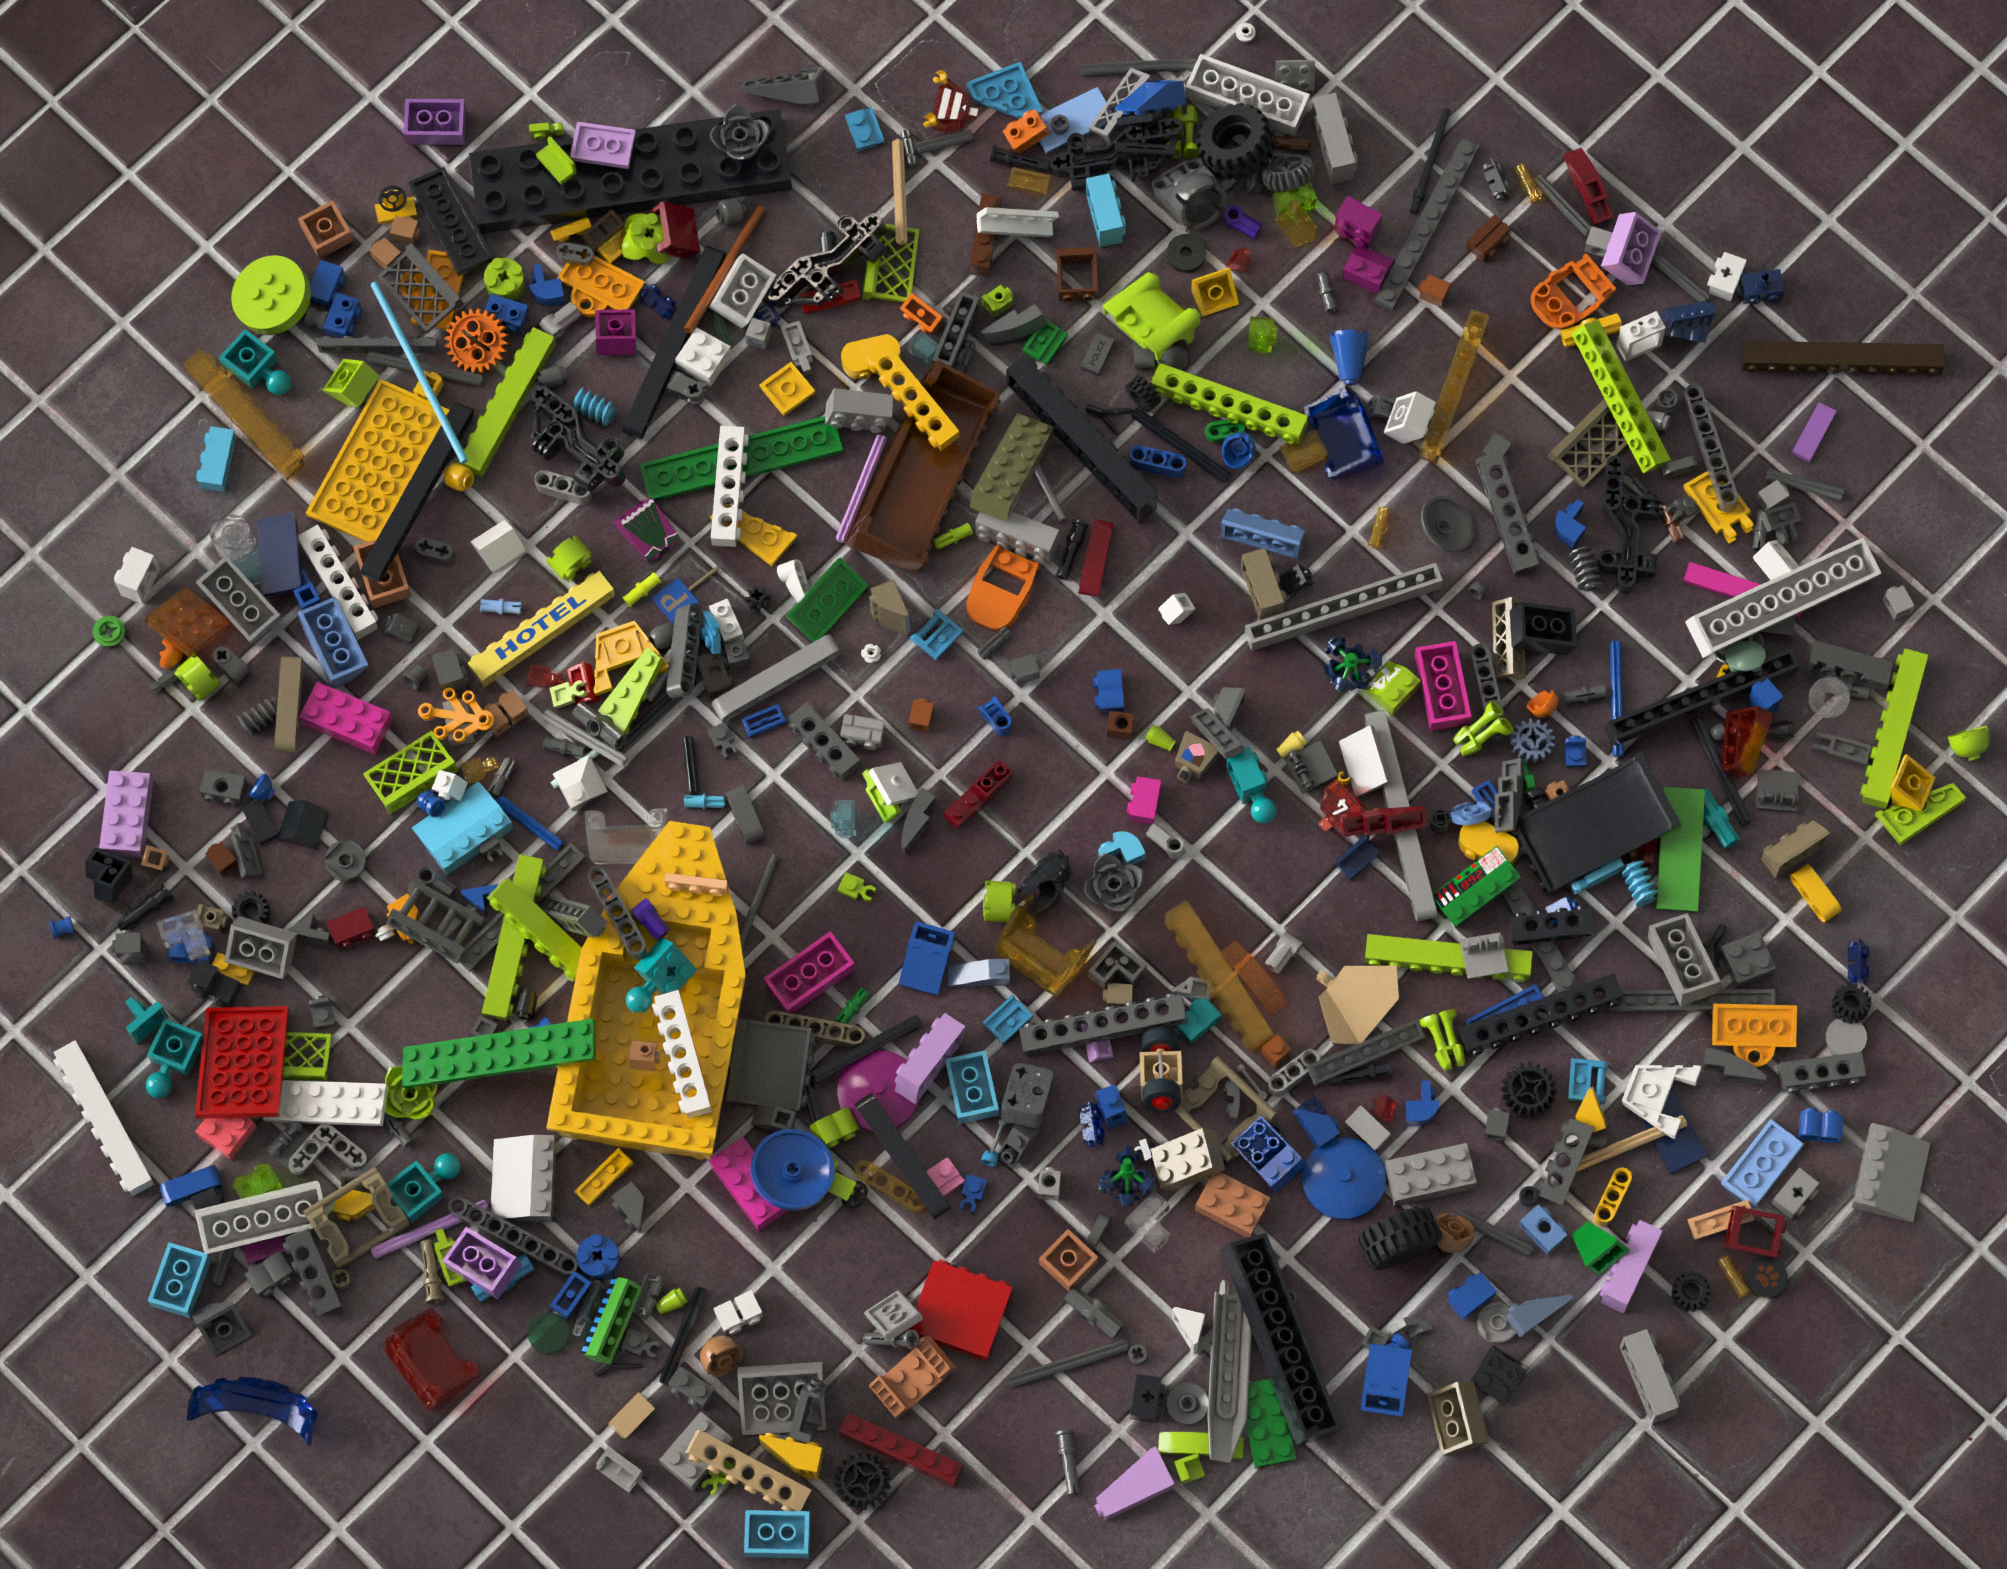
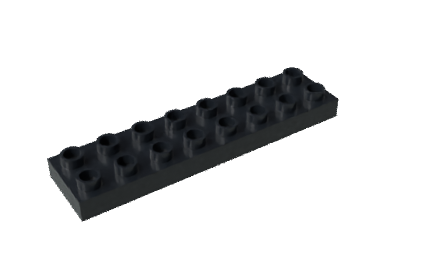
M781 109L751 113L754 120L765 121L770 127V132L767 140L758 149V152L745 160L729 157L726 152L718 149L711 141L710 132L715 126L724 123V117L634 129L636 135L629 169L573 161L577 173L562 185L536 156L539 151L548 145V142L469 153L480 233L576 221L586 217L588 219L603 217L611 209L617 215L652 210L664 201L676 205H688L792 190ZM738 135V139L743 138V135ZM574 138L556 140L555 142L570 158Z

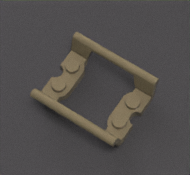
M1216 1056L1210 1068L1198 1079L1199 1087L1195 1090L1188 1088L1183 1093V1099H1181L1179 1107L1174 1111L1193 1130L1196 1131L1203 1128L1189 1112L1199 1109L1218 1090V1084L1221 1080L1228 1076L1257 1104V1114L1254 1117L1246 1118L1228 1136L1225 1145L1218 1142L1222 1158L1229 1162L1230 1160L1234 1161L1240 1156L1231 1143L1260 1116L1271 1124L1277 1112L1219 1056Z
M375 1167L303 1210L320 1240L325 1239L329 1241V1246L326 1250L338 1269L410 1226L400 1206L391 1205L390 1199L393 1195ZM363 1185L370 1190L371 1201L382 1220L392 1227L351 1253H348V1243L337 1225L326 1217L325 1207L358 1186Z

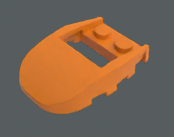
M1586 253L1580 261L1576 263L1571 261L1565 264L1563 268L1551 272L1544 282H1540L1531 294V305L1534 312L1547 326L1557 330H1564L1593 315L1615 293L1616 287ZM1573 272L1598 300L1582 313L1577 310L1557 286L1558 283Z
M996 545L979 567L966 602V611L969 618L973 622L994 631H999L1003 627L1009 628L1019 617V613L1026 607L1029 601L1030 593L1035 584L1036 572L1040 569L1039 563L1032 562ZM989 566L1024 581L1025 583L1019 595L1017 596L983 581L982 579Z

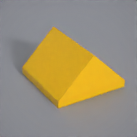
M1230 268L1192 280L1191 292L1202 317L1239 304Z
M1907 754L1904 755L1891 786L1892 804L1921 811L1926 803L1935 777Z

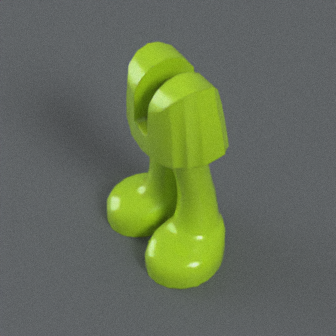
M1179 105L1178 109L1172 110L1170 118L1179 119L1183 128H1185L1183 156L1186 159H1191L1200 155L1199 148L1193 140L1194 127L1198 123L1197 112L1194 105H1187L1186 115H1182L1181 105ZM1181 140L1176 141L1175 156L1173 158L1181 157Z
M1491 701L1488 703L1483 716L1471 726H1463L1453 738L1457 746L1470 739L1468 743L1460 748V752L1464 757L1481 750L1482 744L1494 734L1510 735L1513 732L1510 722L1500 717L1503 715V711L1496 702ZM1492 720H1495L1486 730H1484L1480 734H1477V732L1487 723H1489Z
M1445 1010L1438 1014L1445 1028L1449 1046H1446L1442 1036L1437 1014L1420 1019L1421 1027L1428 1028L1434 1037L1437 1047L1435 1056L1443 1070L1448 1071L1452 1069L1448 1055H1453L1457 1067L1464 1066V1047L1458 1043L1453 1026V1020L1457 1017L1456 1010Z

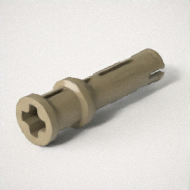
M428 1239L420 1242L425 1271L423 1286L426 1287L427 1293L425 1302L426 1304H438L444 1301L440 1287L442 1280L438 1277L434 1240Z

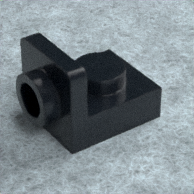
M1298 564L1279 576L1280 582L1288 595H1291L1305 585L1310 586L1314 584L1311 579L1313 577L1311 571L1307 567Z

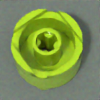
M495 258L484 272V282L489 295L495 294L514 301L521 298L526 288L525 278L521 266L516 261L508 258Z
M573 535V540L569 537L554 549L553 553L555 555L553 558L548 557L546 563L562 580L571 582L577 576L576 572L579 569L585 570L591 565L592 552L576 535Z
M195 653L179 666L174 673L199 701L204 700L222 684Z
M986 880L984 889H987V893H985L983 899L984 922L1009 923V921H1013L1015 903L1011 902H1013V896H1015V883Z

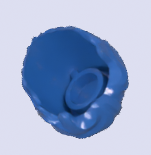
M1237 432L1225 438L1222 445V457L1228 467L1241 470L1252 462L1256 450L1252 436L1244 432Z

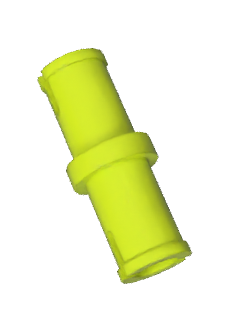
M653 572L644 581L638 582L635 585L636 587L622 598L631 607L643 596L646 597L650 590L661 583V580Z

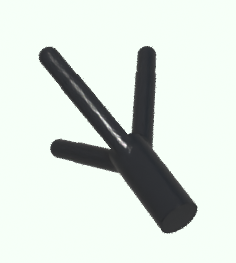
M1091 404L1086 406V412L1101 416L1115 435H1119V432L1106 417V414L1117 415L1118 413L1133 411L1132 408L1103 409Z
M1720 924L1713 937L1703 943L1704 948L1707 947V953L1715 945L1716 968L1719 967V941L1727 929V926L1724 924Z
M620 1343L611 1364L603 1363L592 1371L598 1377L611 1368H641L642 1364H613L626 1352L625 1348L621 1350L622 1343Z

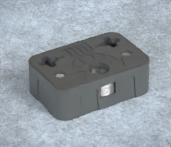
M1016 1063L1012 1068L1003 1098L1001 1118H1004V1121L1031 1128L1040 1127L1052 1090L1053 1072L1042 1067Z

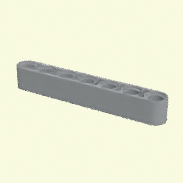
M831 634L825 635L718 697L711 705L722 722L728 721L835 659L842 651Z

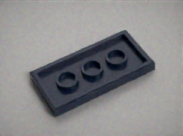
M292 512L257 520L263 595L267 597L287 593L302 587L297 514Z
M1671 1088L1662 1114L1674 1118L1682 1115L1686 1119L1687 1126L1678 1130L1675 1139L1665 1135L1653 1140L1670 1175L1708 1157L1673 1088ZM1641 1118L1646 1130L1655 1127Z

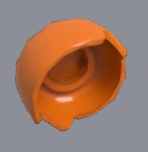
M166 636L162 641L166 646V650L159 653L161 655L160 667L172 669L180 663L183 656V647L177 640Z
M1544 690L1528 702L1527 708L1535 717L1545 718L1556 711L1559 699L1553 690L1550 691L1551 694Z

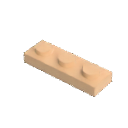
M665 873V886L669 887L668 889L672 891L686 889L695 894L710 892L713 896H722V894L727 895L728 882L726 880Z
M1744 1200L1687 1219L1693 1238L1698 1239L1727 1229L1732 1206L1751 1209L1749 1201ZM1743 1213L1741 1224L1753 1221V1215Z

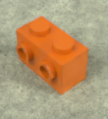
M1036 109L1027 111L1023 114L1022 118L1009 123L1006 129L1003 130L1012 148L1018 154L1023 153L1052 133L1042 115Z
M913 293L909 295L900 307L905 312L903 316L911 322L915 320L919 323L920 326L918 328L926 334L929 332L936 334L947 319Z

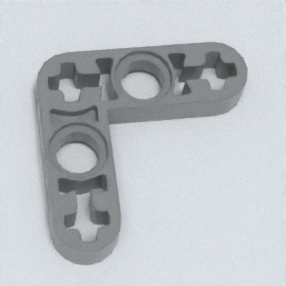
M321 1124L289 1160L290 1171L295 1175H300L313 1164L326 1148L354 1170L362 1169L366 1165L367 1156L362 1149L333 1126ZM321 1131H329V1136L334 1139L332 1145L329 1144L331 1143L329 1137H321ZM338 1142H344L347 1145V1149L340 1152L335 1148V1145ZM314 1144L318 1150L315 1154H309L306 1151V1147ZM351 1148L353 1149V1156H361V1163L358 1161L356 1163L353 1162L354 1158L349 1154ZM303 1154L305 1159L302 1161V1168L299 1166L294 1168V1161L299 1162Z

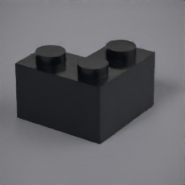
M95 847L85 860L86 878L94 880V898L113 904L132 878V861Z
M200 959L188 980L192 987L191 989L195 992V996L206 1000V998L213 1000V1004L220 1008L225 1006L232 1007L242 988L239 981L220 973L218 967Z

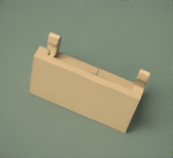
M638 1392L608 1425L622 1438L626 1439L655 1408Z

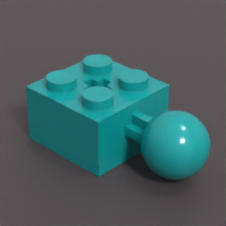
M246 329L240 333L219 357L222 367L251 389L262 378L266 380L267 389L274 395H284L291 388L292 381L288 373L282 370H271L278 361L275 351Z
M1247 747L1235 757L1227 759L1226 769L1241 803L1244 804L1253 800L1254 803L1251 806L1253 819L1258 823L1266 824L1276 817L1277 807L1271 799L1264 797L1265 788H1267L1266 781H1268L1264 770L1260 771L1258 766L1260 761L1257 753H1252L1251 748Z
M661 937L634 967L644 978L646 984L643 987H634L629 990L626 995V1005L634 1013L646 1012L651 1007L652 994L655 991L658 995L680 990L697 971L696 967L674 943Z
M164 1018L147 1054L152 1063L161 1066L159 1072L151 1074L146 1081V1090L149 1095L154 1098H164L169 1095L172 1090V1080L170 1078L172 1071L187 1077L189 1076L202 1049V1033Z
M444 1153L437 1157L434 1169L427 1174L416 1160L386 1185L393 1195L392 1200L396 1205L400 1206L405 1216L413 1223L445 1198L436 1183L441 1179L450 1180L455 1178L460 1172L461 1164L454 1154ZM413 1189L417 1191V1193L414 1195H412L411 1190Z

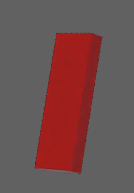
M852 280L838 284L844 293H839L838 298L832 300V305L828 302L821 306L801 305L803 313L808 314L861 300L857 281ZM813 290L801 293L799 297H814L817 292Z

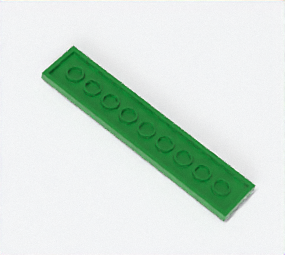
M825 416L749 435L748 446H744V453H747V464L743 465L742 471L746 473L745 478L841 454L843 453V448L838 430L830 425H825ZM719 443L640 463L648 498L658 501L715 486ZM732 446L728 450L733 452L736 451L738 447ZM729 465L727 469L734 470L737 466Z
M592 1018L403 1047L402 1087L410 1089L596 1061V1020Z

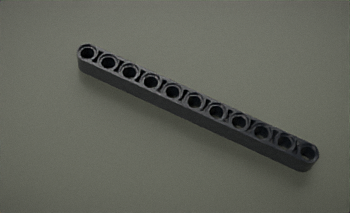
M708 245L705 247L622 429L623 433L640 440L643 439L665 392V387L676 368L675 359L691 335L684 330V327L724 262L726 252Z
M454 402L446 417L460 442L473 418L474 409ZM442 425L365 559L360 573L362 576L377 582L382 581L455 450Z

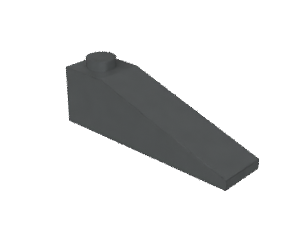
M823 67L799 69L798 73L793 75H787L785 72L780 73L774 79L766 76L747 80L740 86V92L797 104L816 105L823 97L824 69Z

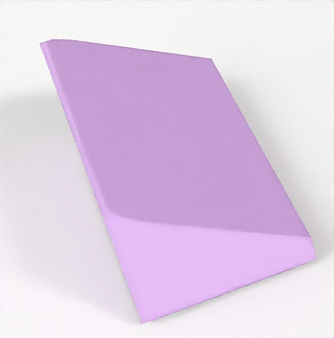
M1101 1020L1098 1023V1027H1106V1021ZM1081 1024L1082 1032L1087 1030V1024ZM1110 1039L1085 1044L1089 1063L1114 1058Z

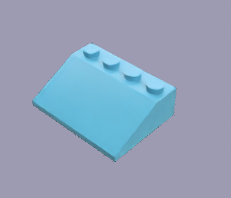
M479 781L464 791L461 801L452 799L445 804V809L438 817H431L429 815L412 827V830L446 875H449L479 854L478 847L494 836L499 840L514 829L511 820Z

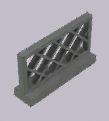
M410 243L405 248L406 251L377 277L428 333L457 307L460 309L465 303ZM408 257L411 260V269H401V263ZM390 272L397 273L396 282H387L384 278ZM400 273H410L409 283H400ZM414 273H422L424 275L423 283H413ZM399 286H409L408 296L398 295ZM422 287V297L412 296V288ZM426 287H435V297H425ZM411 300H421L420 310L411 309ZM425 301H435L434 311L424 310ZM438 301H447L450 304L446 310L437 311ZM423 314H433V321L426 326L423 323Z

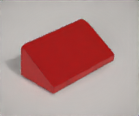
M581 662L567 669L571 686L576 681H583L585 685L579 688V692L583 690L587 692L585 697H574L575 706L581 702H585L588 705L600 701L599 695L596 696L594 693L595 678L591 664Z

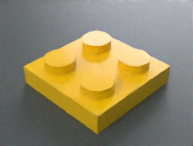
M792 362L759 384L761 390L783 416L815 394V390Z

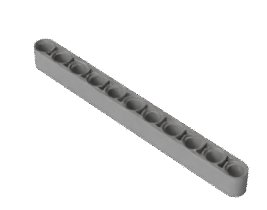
M1384 710L1364 714L1366 727L1370 725L1375 727L1391 783L1381 787L1386 807H1410L1386 713ZM1416 829L1396 833L1394 838L1415 920L1419 922L1437 918V911Z

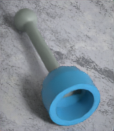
M1004 1118L999 1120L1000 1126L992 1148L986 1150L981 1157V1163L986 1166L996 1167L998 1154L995 1149L1003 1127L1007 1125Z

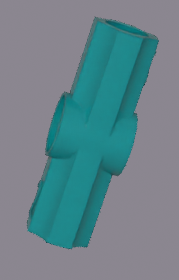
M1708 788L1704 789V824L1709 831H1713L1724 849L1730 848L1740 838L1729 823V817L1724 808L1718 806Z

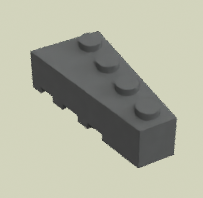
M1814 640L1809 654L1806 676L1843 683L1849 681L1854 685L1886 691L1889 685L1893 662L1885 658H1876Z

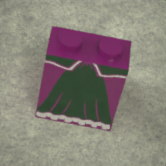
M652 498L643 499L613 521V524L644 561L649 559L654 561L661 555V550L665 547L667 550L677 543L676 539L680 537Z

